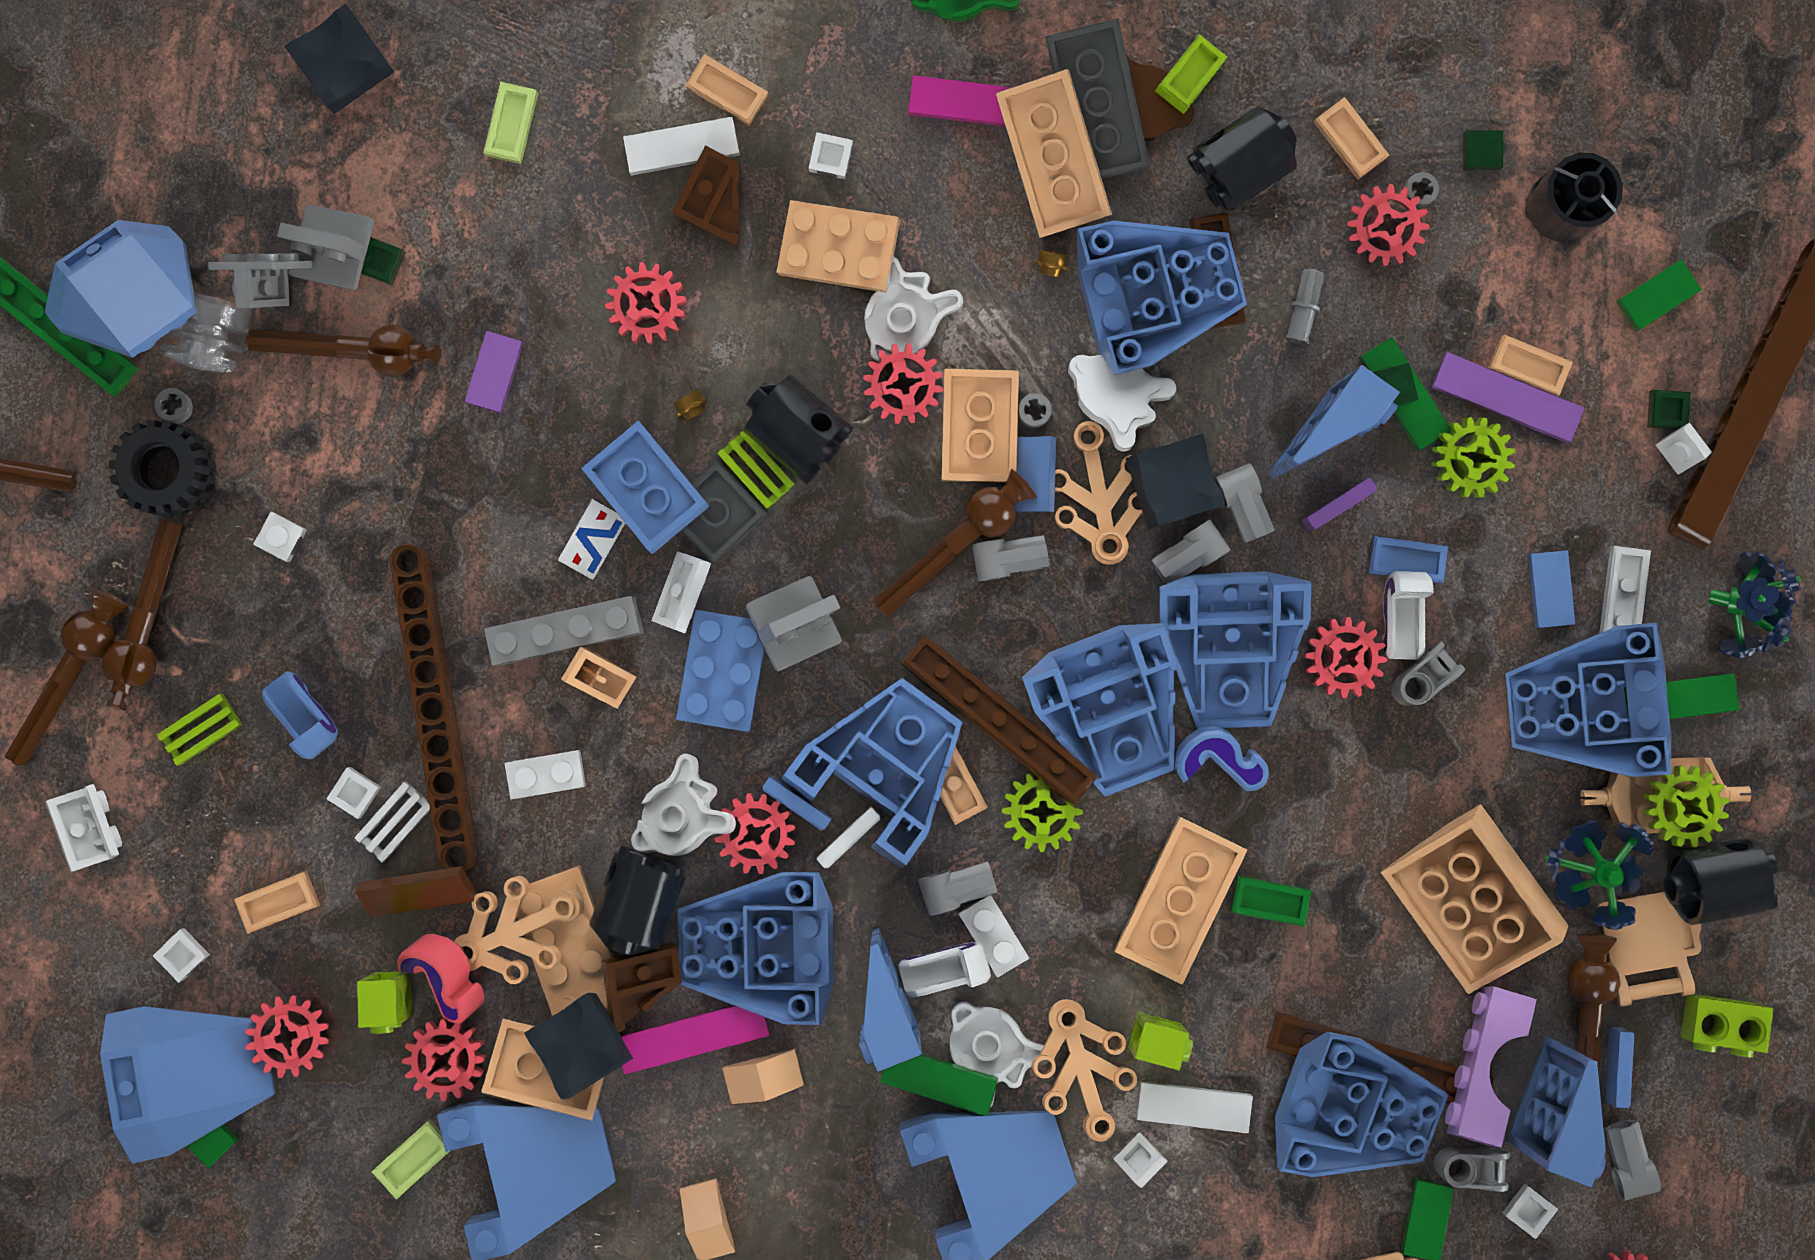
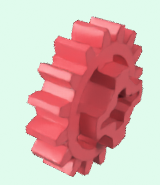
M1388 184L1385 193L1382 194L1379 187L1376 186L1372 188V198L1365 194H1361L1358 197L1362 203L1361 208L1357 206L1350 207L1349 211L1356 215V218L1346 222V226L1354 228L1355 233L1347 239L1348 241L1358 240L1360 245L1355 250L1356 254L1364 251L1368 252L1366 262L1372 263L1377 257H1380L1381 266H1388L1390 257H1393L1397 264L1403 263L1402 254L1404 252L1411 257L1417 254L1413 248L1414 243H1425L1426 240L1419 233L1422 230L1429 229V224L1421 223L1420 217L1426 215L1428 211L1427 209L1417 210L1415 207L1421 199L1419 196L1410 200L1406 198L1408 188L1404 187L1396 194L1394 185ZM1387 200L1400 203L1407 211L1400 213L1392 209ZM1373 206L1374 216L1370 224L1363 227L1365 214ZM1384 215L1388 220L1403 219L1402 222L1397 223L1396 226L1391 228L1392 235L1390 236L1387 231L1379 230L1372 232V229L1379 227V224L1384 222ZM1412 224L1411 233L1407 241L1402 245L1401 235L1405 227ZM1376 238L1384 242L1385 248L1388 251L1375 248L1368 242V239Z
M640 262L639 272L635 273L629 266L625 267L627 277L622 279L615 275L614 280L618 285L617 289H607V294L614 299V302L605 304V308L607 311L616 313L609 319L612 325L622 323L618 333L624 337L629 332H632L631 338L635 344L640 341L641 336L645 337L649 345H653L654 336L659 335L663 341L668 340L665 331L670 328L672 331L678 332L679 328L674 322L675 319L686 318V314L679 309V306L687 304V299L684 296H677L684 289L681 282L671 284L674 278L673 272L668 271L662 276L659 264H655L652 271H648L645 263ZM644 280H651V281H652V282H651L649 285H647V286H636V285H635V283L640 282V281H644ZM667 291L671 298L669 313L663 308V299L666 297ZM624 295L628 297L630 303L626 316H624L622 310ZM635 295H638L641 299H651L658 313L652 309H642ZM656 321L658 325L653 327H640L644 322Z
M910 343L906 344L904 352H899L897 345L892 344L890 355L880 350L877 353L881 361L879 363L868 362L867 365L873 370V374L864 375L862 380L871 383V388L863 391V394L866 396L873 395L875 400L869 406L871 409L878 406L883 409L880 418L885 419L891 413L894 414V424H899L902 416H906L911 424L915 423V413L917 412L924 418L928 416L925 408L927 404L935 407L939 404L932 396L934 393L943 392L942 387L935 385V380L941 378L943 374L942 372L933 373L931 368L936 364L937 360L934 358L926 362L923 359L926 352L924 348L919 350L917 354L912 353V344ZM904 359L916 362L924 372L916 374L908 369ZM891 362V375L887 381L878 383L880 372L886 364ZM899 373H903L905 379H920L919 382L913 383L912 386L907 388L908 394L905 395L902 394L901 389H886V386L896 382ZM928 385L924 398L915 406L914 395L918 388ZM890 394L897 398L902 409L890 406L881 396Z
M1351 617L1343 618L1341 626H1339L1335 619L1328 621V631L1321 626L1315 629L1319 636L1318 640H1307V643L1313 647V651L1303 654V658L1312 660V665L1307 667L1305 671L1306 673L1317 674L1312 683L1314 686L1326 684L1325 694L1332 695L1338 689L1339 698H1347L1351 689L1353 695L1359 697L1362 696L1361 686L1373 689L1375 685L1371 678L1373 676L1383 677L1384 673L1377 666L1379 663L1387 662L1386 657L1378 655V651L1385 647V643H1375L1373 641L1378 632L1375 629L1366 633L1364 631L1365 621H1359L1353 627ZM1349 633L1357 637L1348 643L1343 642L1339 637L1337 638L1336 634ZM1323 648L1327 651V663L1324 666L1321 661ZM1354 649L1348 658L1351 664L1336 667L1342 658L1339 651L1343 652ZM1366 650L1368 651L1369 655L1367 668L1363 664L1364 652ZM1341 673H1347L1355 681L1341 683L1335 681L1334 678Z
M747 793L746 803L744 804L737 797L733 799L732 802L735 809L732 811L728 808H723L722 812L730 813L734 818H738L741 825L739 835L732 840L731 833L722 834L714 838L715 842L725 844V848L719 853L720 856L730 854L733 858L729 866L733 868L741 862L744 864L743 873L746 874L752 866H756L758 873L763 874L765 864L767 863L773 869L778 868L776 857L780 856L787 859L789 853L784 847L785 845H794L796 841L788 837V832L796 829L795 824H786L785 821L791 814L790 810L780 813L778 810L780 802L776 800L772 805L768 804L766 793L761 795L759 801L754 800L752 793ZM749 809H763L772 814V816L766 819L755 817ZM749 824H753L755 828L763 827L767 824L771 825L761 835L763 842L759 843L756 839L741 843V840L750 831ZM780 827V841L774 850L770 843L773 830ZM744 848L756 850L762 858H750L739 851Z
M292 995L289 1003L286 1004L281 996L275 997V1007L272 1008L266 1002L261 1005L264 1012L263 1016L258 1014L251 1015L250 1019L256 1023V1027L246 1029L245 1034L254 1036V1041L245 1047L246 1050L256 1049L258 1054L251 1061L254 1064L263 1060L266 1063L263 1069L264 1073H268L275 1067L278 1068V1078L284 1077L286 1069H291L294 1077L300 1075L301 1065H304L308 1070L314 1067L310 1059L312 1056L323 1058L324 1053L318 1047L319 1044L329 1043V1038L321 1036V1031L327 1029L329 1023L318 1022L317 1018L321 1016L323 1011L319 1009L312 1013L309 1010L311 1000H306L301 1006L297 1004V995ZM289 1011L300 1013L309 1023L303 1025L292 1019ZM275 1015L276 1025L272 1032L262 1036L264 1025L271 1016ZM284 1025L288 1027L289 1031L297 1032V1037L292 1040V1047L288 1046L286 1041H279L278 1035L284 1030ZM313 1037L309 1051L303 1057H300L299 1047L304 1039ZM274 1048L283 1053L285 1061L275 1059L266 1049Z
M442 1018L439 1027H437L433 1020L428 1021L425 1024L427 1033L418 1028L413 1032L417 1042L409 1041L405 1045V1048L412 1052V1055L402 1059L403 1064L411 1065L412 1067L405 1074L406 1079L416 1077L418 1081L413 1089L417 1091L423 1086L427 1088V1099H431L436 1092L440 1093L441 1101L448 1100L450 1092H453L454 1096L458 1099L464 1095L463 1086L472 1090L477 1085L472 1076L481 1077L484 1074V1070L477 1066L478 1063H482L487 1059V1055L480 1054L477 1051L484 1044V1041H473L471 1037L476 1029L473 1027L466 1032L463 1031V1022L450 1026V1022ZM449 1035L455 1037L453 1041H442L439 1037L435 1038L434 1036ZM454 1048L455 1051L450 1055L451 1058L448 1060V1063L435 1070L442 1057L441 1055L445 1052L448 1053ZM465 1048L469 1058L468 1066L463 1062V1050ZM421 1053L426 1056L425 1070L421 1063ZM447 1077L451 1082H455L440 1083L435 1081V1078Z

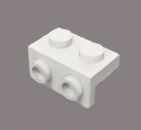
M91 784L84 789L45 802L70 873L119 855L117 848L122 846V841L116 826L109 827L105 812L110 810L103 790L96 791L94 784Z

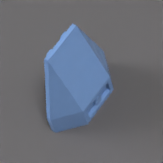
M117 220L55 263L45 313L61 333L133 358L140 352H145L152 348L158 339L171 330L182 327L188 318L197 313L187 247L183 240L169 226Z
M1110 221L1077 229L1078 277L1096 346L1113 375L1152 366L1247 305L1230 236L1227 232L1122 221Z
M1657 622L1616 626L1505 673L1513 748L1630 777L1672 774L1671 727L1665 664ZM1624 687H1626L1629 718L1627 714Z
M781 872L677 909L678 956L682 979L680 985L782 1024H822L834 984L833 906L819 872Z
M149 1006L106 1014L100 1058L113 1131L131 1163L170 1156L276 1094L272 1069L268 1073H264L263 1069L266 1063L263 1060L254 1064L251 1061L258 1054L256 1049L246 1050L245 1047L254 1041V1036L245 1034V1030L255 1028L256 1023L250 1018ZM263 1028V1031H262V1036L265 1035V1030H264V1028Z
M1327 1031L1299 1049L1275 1115L1277 1168L1281 1172L1319 1177L1423 1162L1448 1094L1363 1039Z

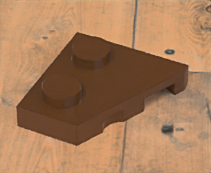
M705 145L672 213L737 246L739 242V163Z
M673 943L663 945L660 949L648 950L634 956L625 954L601 960L609 1017L618 1032L623 1031L626 1028L624 1024L641 1010L645 1013L657 1003L659 997L670 993L682 983L678 948Z

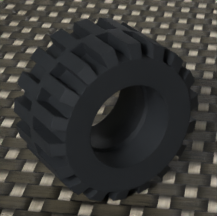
M147 420V425L138 423L132 426L134 431L132 434L124 432L119 437L123 443L121 446L114 444L111 451L116 453L117 456L116 460H109V468L114 469L116 473L110 476V480L113 485L119 486V489L115 492L120 498L128 500L127 505L134 509H139L141 512L162 517H171V515L182 516L187 514L186 509L195 510L200 506L198 503L199 498L206 500L210 495V492L205 489L207 484L214 485L216 478L210 476V470H216V463L209 460L208 456L213 453L209 446L203 445L205 440L200 435L193 433L192 430L169 421ZM172 448L179 460L178 475L175 481L167 488L155 490L148 480V463L159 450Z

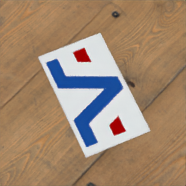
M592 499L558 561L594 580L624 527V520L615 511Z

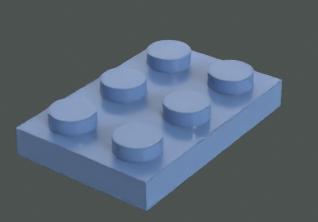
M639 421L581 468L651 554H654L709 507L708 503Z
M695 609L676 720L745 732L751 731L765 650L751 619Z

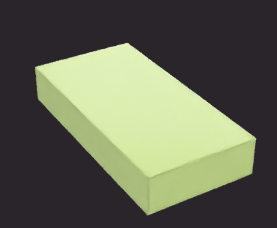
M500 82L483 152L485 156L522 164L538 97L537 90Z
M429 1119L380 1163L372 1173L397 1200L450 1151H445L441 1131Z

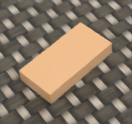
M706 54L703 55L685 85L686 89L750 126L768 96L766 90Z
M1345 97L1313 122L1357 180L1390 156Z
M1504 334L1499 339L1488 369L1559 397L1573 362Z
M307 871L234 899L247 934L320 906Z

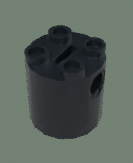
M1257 106L1194 147L1193 153L1187 156V161L1192 170L1197 175L1202 174L1209 186L1205 188V192L1212 204L1216 207L1221 204L1225 210L1233 211L1297 169L1295 158L1297 139L1291 126L1284 118Z
M1579 152L1565 157L1533 184L1528 195L1525 214L1542 236L1553 241L1570 243L1582 238L1605 223L1617 212L1623 193V183L1618 170L1608 159L1595 153Z
M790 374L780 383L767 384L764 382L754 392L746 404L752 410L753 415L743 431L802 482L808 485L821 468L819 466L824 461L828 464L841 449L840 444L850 435L854 427Z
M1749 838L1677 850L1671 854L1668 860L1667 876L1664 879V892L1678 915L1691 925L1763 913L1767 910L1776 909L1778 906L1773 875L1778 871V863L1772 852H1764L1763 848L1755 840Z
M621 845L619 852L614 853L589 925L606 947L634 956L648 950L660 949L685 880L683 875L685 869L676 866L674 862L656 856L653 863L649 862L650 858L642 855V852Z

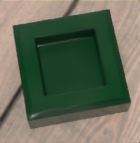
M1466 130L1463 133V170H1501L1503 168V130Z
M370 237L361 274L393 286L406 252L403 249Z
M1655 389L1649 391L1647 428L1678 430L1688 424L1691 392Z

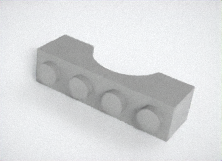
M634 596L484 628L493 666H502L562 650L644 634L637 598Z

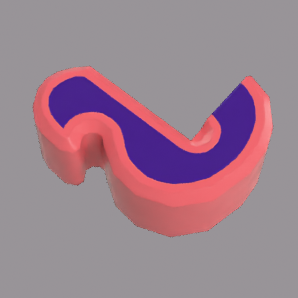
M425 934L406 948L398 957L397 965L399 972L415 974L424 972L426 974L440 1012L448 1021L461 1024L483 1005L485 1000L481 984H473L469 980L470 965L468 958L462 948L450 938L436 934Z

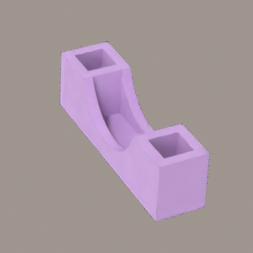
M1494 986L1482 987L1481 992L1475 995L1472 1004V1013L1475 1014L1472 1029L1467 1030L1463 1041V1049L1466 1051L1464 1063L1458 1067L1454 1078V1086L1457 1087L1454 1102L1449 1104L1445 1116V1123L1448 1124V1134L1484 1145L1502 1148L1511 1110L1501 1103L1492 1089L1490 1065L1496 1051L1504 1043L1514 1038L1529 1035L1537 999Z

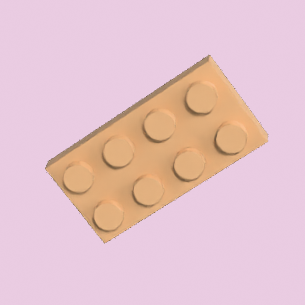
M1066 69L996 93L1039 238L1112 215L1069 70Z
M1178 816L1114 951L1183 985L1244 859L1247 849Z
M581 865L530 883L529 893L523 898L517 915L518 921L551 906L554 896L566 890L578 892L584 900V911L577 919L570 922H562L556 919L524 934V937L544 946L551 944L560 950V962L550 969L540 968L535 959L532 958L552 1016L588 992L598 995L609 1015L601 960L613 958L611 949L604 945L589 925L595 904ZM519 887L513 889L514 893L519 895L522 891V888ZM561 901L560 909L563 913L568 914L570 910L569 904L566 901ZM545 950L543 953L544 960L552 963L553 956L551 952Z

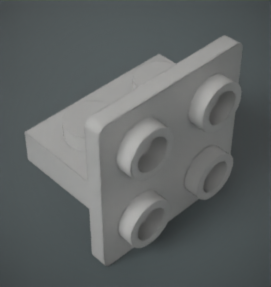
M310 204L307 205L301 227L280 223L277 237L290 244L289 250L299 253V261H312L313 268L289 269V275L298 279L353 291L356 290L372 234L374 220L367 216Z
M299 253L222 254V262H208V270H234L232 291L235 297L236 308L290 306L288 269L313 268L312 261H299Z
M807 576L746 604V610L774 669L778 672L832 648L842 641L830 616L840 609L836 597L832 595L822 599L811 576Z

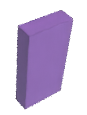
M486 331L464 402L501 414L503 413L524 345L522 341Z
M1369 477L1301 521L1307 531L1316 530L1376 492L1375 489L1377 487Z

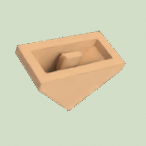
M580 647L561 679L618 709L636 676L591 649Z
M795 1048L722 1067L731 1104L767 1101L804 1085Z
M717 1179L681 1187L680 1196L685 1232L697 1259L708 1260L734 1253L736 1250Z

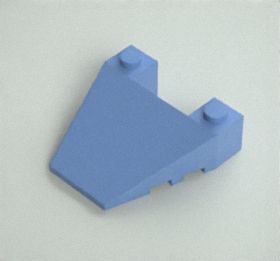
M901 678L818 738L805 745L783 775L781 782L811 803L832 773L892 817L871 848L902 869L907 865L929 833L933 814L939 801L941 788L963 722Z
M479 1098L447 1106L437 1114L446 1152L483 1143L496 1196L498 1210L471 1216L464 1225L471 1260H488L512 1253L617 1181L599 1107H596L593 1121L517 1102Z
M933 1111L900 1122V1133L912 1167L948 1155L968 1215L967 1219L935 1229L936 1242L942 1260H989L1077 1184L1055 1116L1048 1111L989 1112L988 1116L971 1111Z

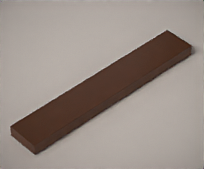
M926 634L901 661V665L1071 806L1074 807L1097 780L1098 776Z
M1280 1011L1276 1012L1266 1046L1269 1049L1297 1057L1300 1048L1327 1031L1361 1038L1444 1090L1448 1094L1446 1103L1450 1104L1455 1100L1457 1087L1454 1086V1078L1459 1067L1457 1065ZM1490 1076L1491 1086L1494 1079L1492 1076Z

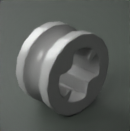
M1426 172L1415 173L1403 186V188H1408L1406 198L1410 200L1415 197L1414 194L1417 192L1412 191V186L1416 187L1420 182L1427 185L1424 190L1429 189V194H1425L1415 206L1417 209L1430 205L1439 193L1438 181L1433 175Z
M164 389L155 398V411L158 416L166 421L175 424L183 423L192 414L193 406L191 399L179 389ZM177 396L175 399L182 403V407L176 408L175 414L171 415L172 412L165 409V405L172 403V397Z
M1038 393L1025 396L1018 407L1019 420L1029 428L1042 427L1048 422L1052 412L1050 401ZM1037 401L1038 407H1044L1045 415L1041 413L1039 415L1040 420L1033 421L1030 414L1025 415L1024 407H1030L1028 402Z

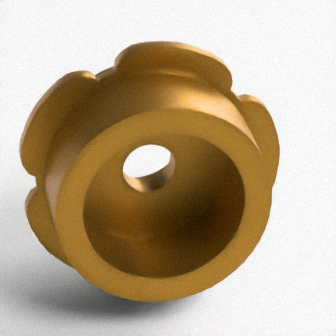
M1040 250L1038 260H1034V264L1040 266L1039 273L1061 277L1062 270H1070V267H1067L1069 255Z
M699 389L680 398L673 403L678 412L675 416L678 418L684 415L686 421L695 418L706 411L703 404L708 399L703 398Z

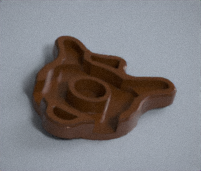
M1126 54L1144 140H1155V138L1175 128L1188 126L1194 117L1193 106L1190 105L1187 111L1182 114L1155 92L1168 72L1155 66L1136 63Z

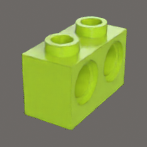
M374 972L357 981L358 1028L370 1027V1033L372 1034L394 1032V1028L401 1027L404 1021L413 1016L412 973Z
M1698 994L1688 995L1685 999L1681 1038L1693 1042V1049L1716 1052L1717 1046L1730 1048V1054L1753 1058L1754 1051L1768 1053L1774 1008L1754 1002ZM1712 1015L1714 1020L1713 1027L1710 1031L1704 1033L1702 1022L1705 1017ZM1748 1020L1751 1026L1750 1032L1747 1036L1741 1038L1739 1035L1740 1025Z
M1137 1011L1128 1048L1135 1059L1180 1071L1182 1061H1189L1193 1040L1188 1039L1190 1033L1180 1022Z

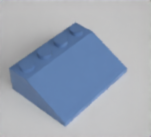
M1360 365L1332 385L1268 475L1274 479L1348 441L1356 435L1362 437L1365 432L1369 433L1381 423L1384 425L1398 407L1393 401L1400 392L1369 369Z
M880 928L872 930L864 1024L861 1025V1036H859L861 1041L859 1046L867 1065L874 1062L877 1072L922 1054L920 1029Z
M1546 1036L1506 1140L1546 1170L1591 1188L1594 1180L1599 1179L1602 1175L1606 1163L1605 1157H1603L1606 1149L1597 1061Z

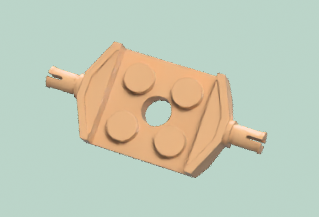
M1671 758L1673 775L1674 766H1684L1687 771L1690 766L1700 767V775L1704 772L1714 774L1711 784H1723L1711 758ZM1611 772L1607 787L1603 788V790H1581V797H1592L1591 799H1580L1581 805H1603L1608 807L1616 827L1622 822L1628 826L1631 824L1639 825L1648 833H1659L1661 829H1649L1647 826L1654 818L1652 815L1643 814L1644 809L1651 807V802L1645 800L1643 796L1644 794L1653 795L1654 789L1649 784L1651 780L1658 782L1663 780L1661 775L1630 777ZM1680 782L1673 787L1683 790L1686 785H1690L1692 782ZM1724 785L1723 790L1718 793L1719 797L1728 798L1729 802L1751 801V795H1740V793H1751L1749 786L1727 787ZM1678 799V800H1680V801L1682 802V805L1686 808L1684 813L1694 814V813H1692V812L1690 811V808L1686 805V803H1687L1688 800ZM1663 805V811H1664V815H1665V814H1666V812H1665V806ZM1689 823L1686 828H1681L1680 831H1690L1699 825Z

